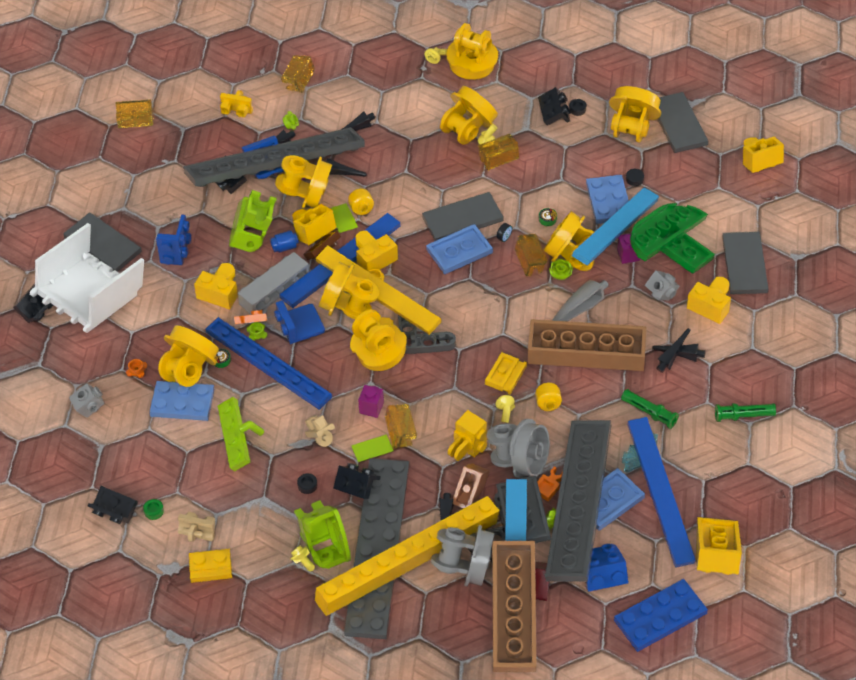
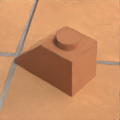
M473 463L464 466L452 504L464 509L475 503L484 489L490 471Z

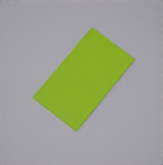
M347 203L330 208L333 210L339 233L358 228Z
M387 435L351 445L358 462L394 451Z

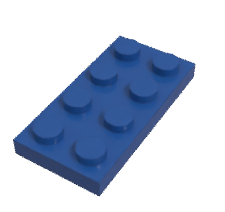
M682 579L614 616V622L635 650L639 652L706 615L708 609L685 579Z

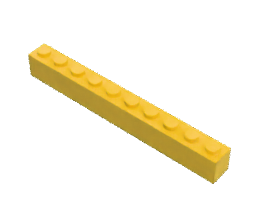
M486 496L316 587L315 602L325 616H328L431 560L432 555L440 553L442 549V542L437 539L439 530L453 527L463 530L467 535H471L477 532L478 525L482 526L481 530H486L497 524L500 510Z

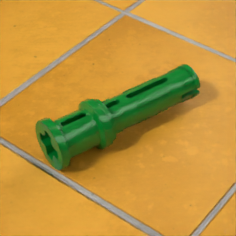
M629 389L625 390L621 396L622 401L651 415L654 421L664 423L669 429H672L678 420V413L670 412L663 405H655L631 392Z
M732 403L731 406L715 405L716 422L726 419L737 421L742 417L776 415L775 403L738 406L736 403Z

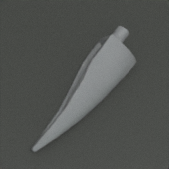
M588 280L566 301L552 321L568 322L581 313L592 309L605 298L603 290L609 284L605 280L601 283Z

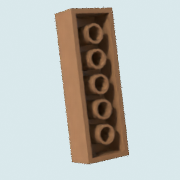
M531 319L528 364L644 371L646 326Z
M492 541L493 672H536L535 541Z

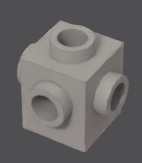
M656 270L645 284L652 292L651 295L659 301L661 299L669 301L676 295L677 289L680 287L671 274Z
M88 383L81 386L69 397L75 410L86 418L105 404L101 397L103 394L96 386L92 387Z

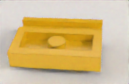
M501 352L485 379V385L500 391L504 390L510 395L525 371L527 362H521L518 358Z
M230 549L189 553L191 583L232 578Z

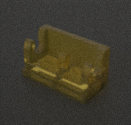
M293 55L281 77L283 83L292 84V86L287 85V90L303 93L315 70L311 56Z
M151 99L116 102L118 128L153 126Z
M510 134L478 145L480 160L485 162L487 170L519 159L518 142Z
M527 234L518 236L515 252L525 275L531 276L535 268H538L537 271L540 274L548 260L537 235Z
M409 404L388 405L384 418L392 448L411 446L412 441L410 440L416 439L417 433Z

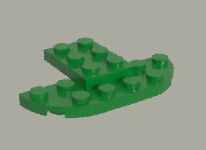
M677 203L665 204L638 221L630 235L631 246L638 258L646 262L661 251L692 274L712 261L715 256L713 252L686 234L706 220L708 216L706 212L690 205L685 207L677 206Z

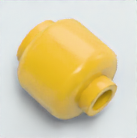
M356 189L348 197L349 205L356 215H366L374 207V201L366 189Z
M547 382L537 387L535 396L537 405L541 410L554 411L561 405V393L556 384Z

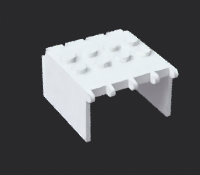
M89 223L35 260V287L30 291V295L33 297L37 294L43 297V304L48 305L51 303L56 306V313L59 315L65 312L72 317L70 320L72 324L79 322L84 325L83 331L86 333L137 296V291L143 286L144 259L142 258L122 273H119L116 270L113 271V268L104 262H99L98 258L88 253L90 252L91 231Z

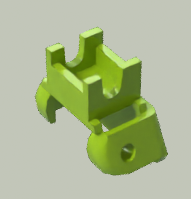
M252 190L249 197H244L239 201L230 234L229 247L254 252L262 246L266 231L273 219L272 213L277 198L270 196L268 201L262 202L259 200L261 193ZM245 225L261 230V235L244 231Z
M319 500L311 504L313 511L310 513H304L301 508L294 510L301 530L300 536L307 545L309 552L312 554L313 562L317 566L329 569L341 563L351 561L346 533L336 508L324 506ZM331 539L333 545L315 552L313 549L314 545Z

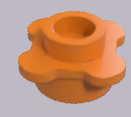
M140 359L131 360L128 363L126 375L142 378L145 375L144 370L147 368V363L142 362Z

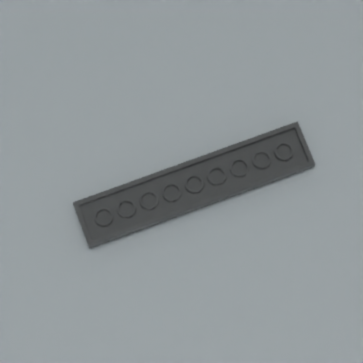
M350 127L183 166L185 175L195 186L203 187L213 182L220 183L230 178L237 179L247 174L254 175L260 171L274 170L276 167H281L284 157L290 155L299 156L309 161L310 159H319L320 156L325 158L327 155H338L348 150L355 151L365 147V140Z
M611 420L571 421L545 573L546 581L588 582L612 427Z
M369 459L368 469L374 470V474L381 476L380 480H373L369 499L363 500L354 567L399 544L409 461ZM394 580L348 604L344 630L345 636L387 639Z

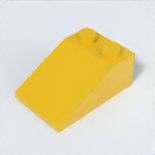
M697 517V570L706 573L720 572L726 575L739 574L742 550L738 521Z

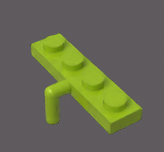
M231 397L218 405V411L229 466L233 471H237L250 463L244 432L250 429L257 435L262 436L264 429L252 421L242 424L238 400Z

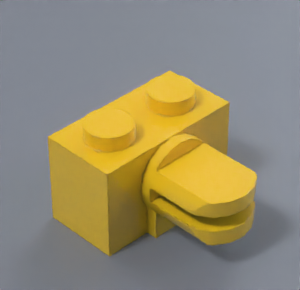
M775 136L759 140L751 137L744 140L743 165L752 173L784 163V144Z
M323 204L313 209L310 208L307 211L299 209L292 214L298 240L308 246L337 228L333 210Z
M360 231L356 234V246L359 248L356 251L357 265L365 270H381L398 260L397 244L387 234L377 240L368 231Z
M222 263L215 274L202 271L194 284L196 298L230 310L238 298L237 284L233 281L235 278L234 266L230 263Z
M716 277L709 287L697 282L688 294L687 309L721 324L730 310L731 297L726 295L729 291V281L724 277Z
M469 410L455 422L454 442L449 446L447 452L449 456L454 457L457 461H460L467 453L475 458L479 452L482 453L487 447V422Z

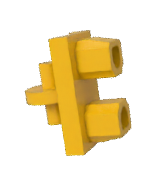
M238 90L236 94L221 93L220 109L222 114L228 115L231 110L236 111V115L245 118L247 113L252 114V98L243 96L242 90Z

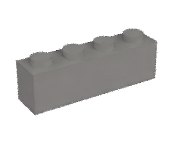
M295 252L284 257L282 261L269 268L267 272L257 277L252 283L243 287L238 292L239 305L250 314L251 311H263L280 298V293L310 272L309 264Z

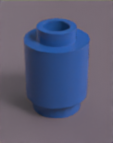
M291 230L276 234L273 238H270L273 251H278L279 253L294 249L296 244L299 243L297 234Z

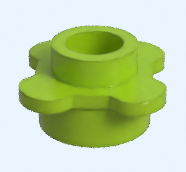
M288 111V114L283 117V123L286 128L295 130L296 126H299L298 118L291 111Z
M254 322L248 326L249 338L253 341L261 338L265 339L267 337V332L264 330L265 325L260 322Z

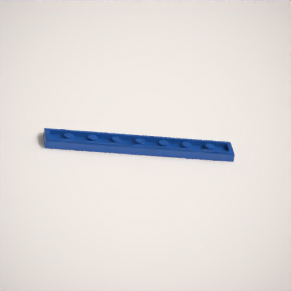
M386 213L364 231H368L377 240L386 234L389 236L401 225L397 219ZM353 238L337 250V252L353 262L357 260L356 251L359 250L356 246V239ZM319 264L280 293V299L291 308H294L326 284L333 272Z
M219 317L205 328L206 333L318 410L332 398L330 392Z
M648 418L629 420L627 425L674 566L677 568L695 564L696 559Z

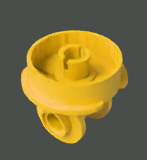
M464 23L456 31L454 42L449 45L446 57L453 73L464 79L475 80L484 78L493 71L498 61V50L492 44L490 31L484 30L482 34L471 31L470 24Z
M462 86L457 93L452 92L450 95L455 106L444 113L440 129L444 133L456 132L458 134L457 141L462 145H466L475 139L481 125L488 129L493 124L492 122L498 116V113L480 94L467 86ZM466 114L471 118L467 120L463 115Z
M618 87L615 95L609 100L610 107L618 112L613 115L611 130H614L613 137L618 138L620 132L629 133L630 135H635L636 142L640 143L642 138L647 136L650 123L648 120H656L661 116V110L659 109L660 98L654 93L638 87Z
M286 156L281 163L285 174L277 176L275 185L279 191L286 195L305 198L302 208H305V205L315 208L318 206L320 198L326 190L332 164L321 161V156L317 165L311 164L299 156ZM302 178H307L311 180V182H304Z
M570 211L562 223L557 226L543 249L544 252L552 256V262L561 255L575 269L588 271L593 267L594 260L587 266L572 257L573 251L594 233V231L581 226L586 216L582 215L579 217ZM572 239L573 241H575L577 245L570 242V240Z
M339 262L324 288V293L318 307L329 311V316L333 314L335 308H338L348 317L356 319L364 311L371 310L370 303L376 301L379 296V288L374 282L351 275L354 264H351L349 267Z
M371 309L361 313L353 322L350 348L353 353H356L364 367L373 371H383L394 367L401 361L406 351L407 337L404 332H401L393 324V320L381 317L376 310Z
M178 325L174 326L170 335L164 336V340L172 347L164 353L159 361L158 370L163 380L177 382L181 386L190 387L200 379L202 365L205 361L213 366L216 365L217 362L214 358L219 348L204 336Z

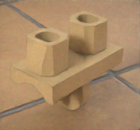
M313 415L305 420L309 429L305 432L306 436L315 438L316 443L320 446H329L333 436L328 430L335 429L333 423H327L323 415Z
M193 512L178 516V533L187 535L188 541L194 542L196 538L213 541L215 535L214 517L207 516L205 519H201Z

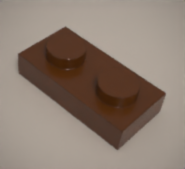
M338 231L328 233L303 255L307 260H316V257L327 245L331 248L337 245L336 241L341 238Z

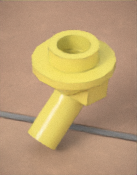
M429 48L425 51V58L430 63L436 64L440 61V56H446L447 49Z
M492 124L486 131L481 132L478 138L480 146L488 148L495 144L496 139L492 134L498 129L496 125Z
M502 395L495 402L497 409L503 410L501 422L509 423L510 412L515 408L514 398L510 395Z
M299 545L291 552L293 556L290 559L296 564L301 562L309 572L315 569V565L307 557L310 553L307 546L302 548Z

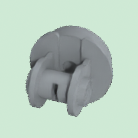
M524 419L518 426L504 423L488 430L487 440L490 444L496 446V449L491 453V462L495 466L513 467L514 476L520 479L527 476H538L542 472L547 462L550 446L549 434L544 425L536 424L532 419Z
M478 525L476 536L467 535L458 528L441 529L437 533V539L442 542V549L440 553L432 555L431 563L444 573L460 572L466 574L464 583L466 587H468L469 583L482 586L486 569H488L494 533L481 530V525ZM464 547L473 549L469 561L460 559L462 548Z

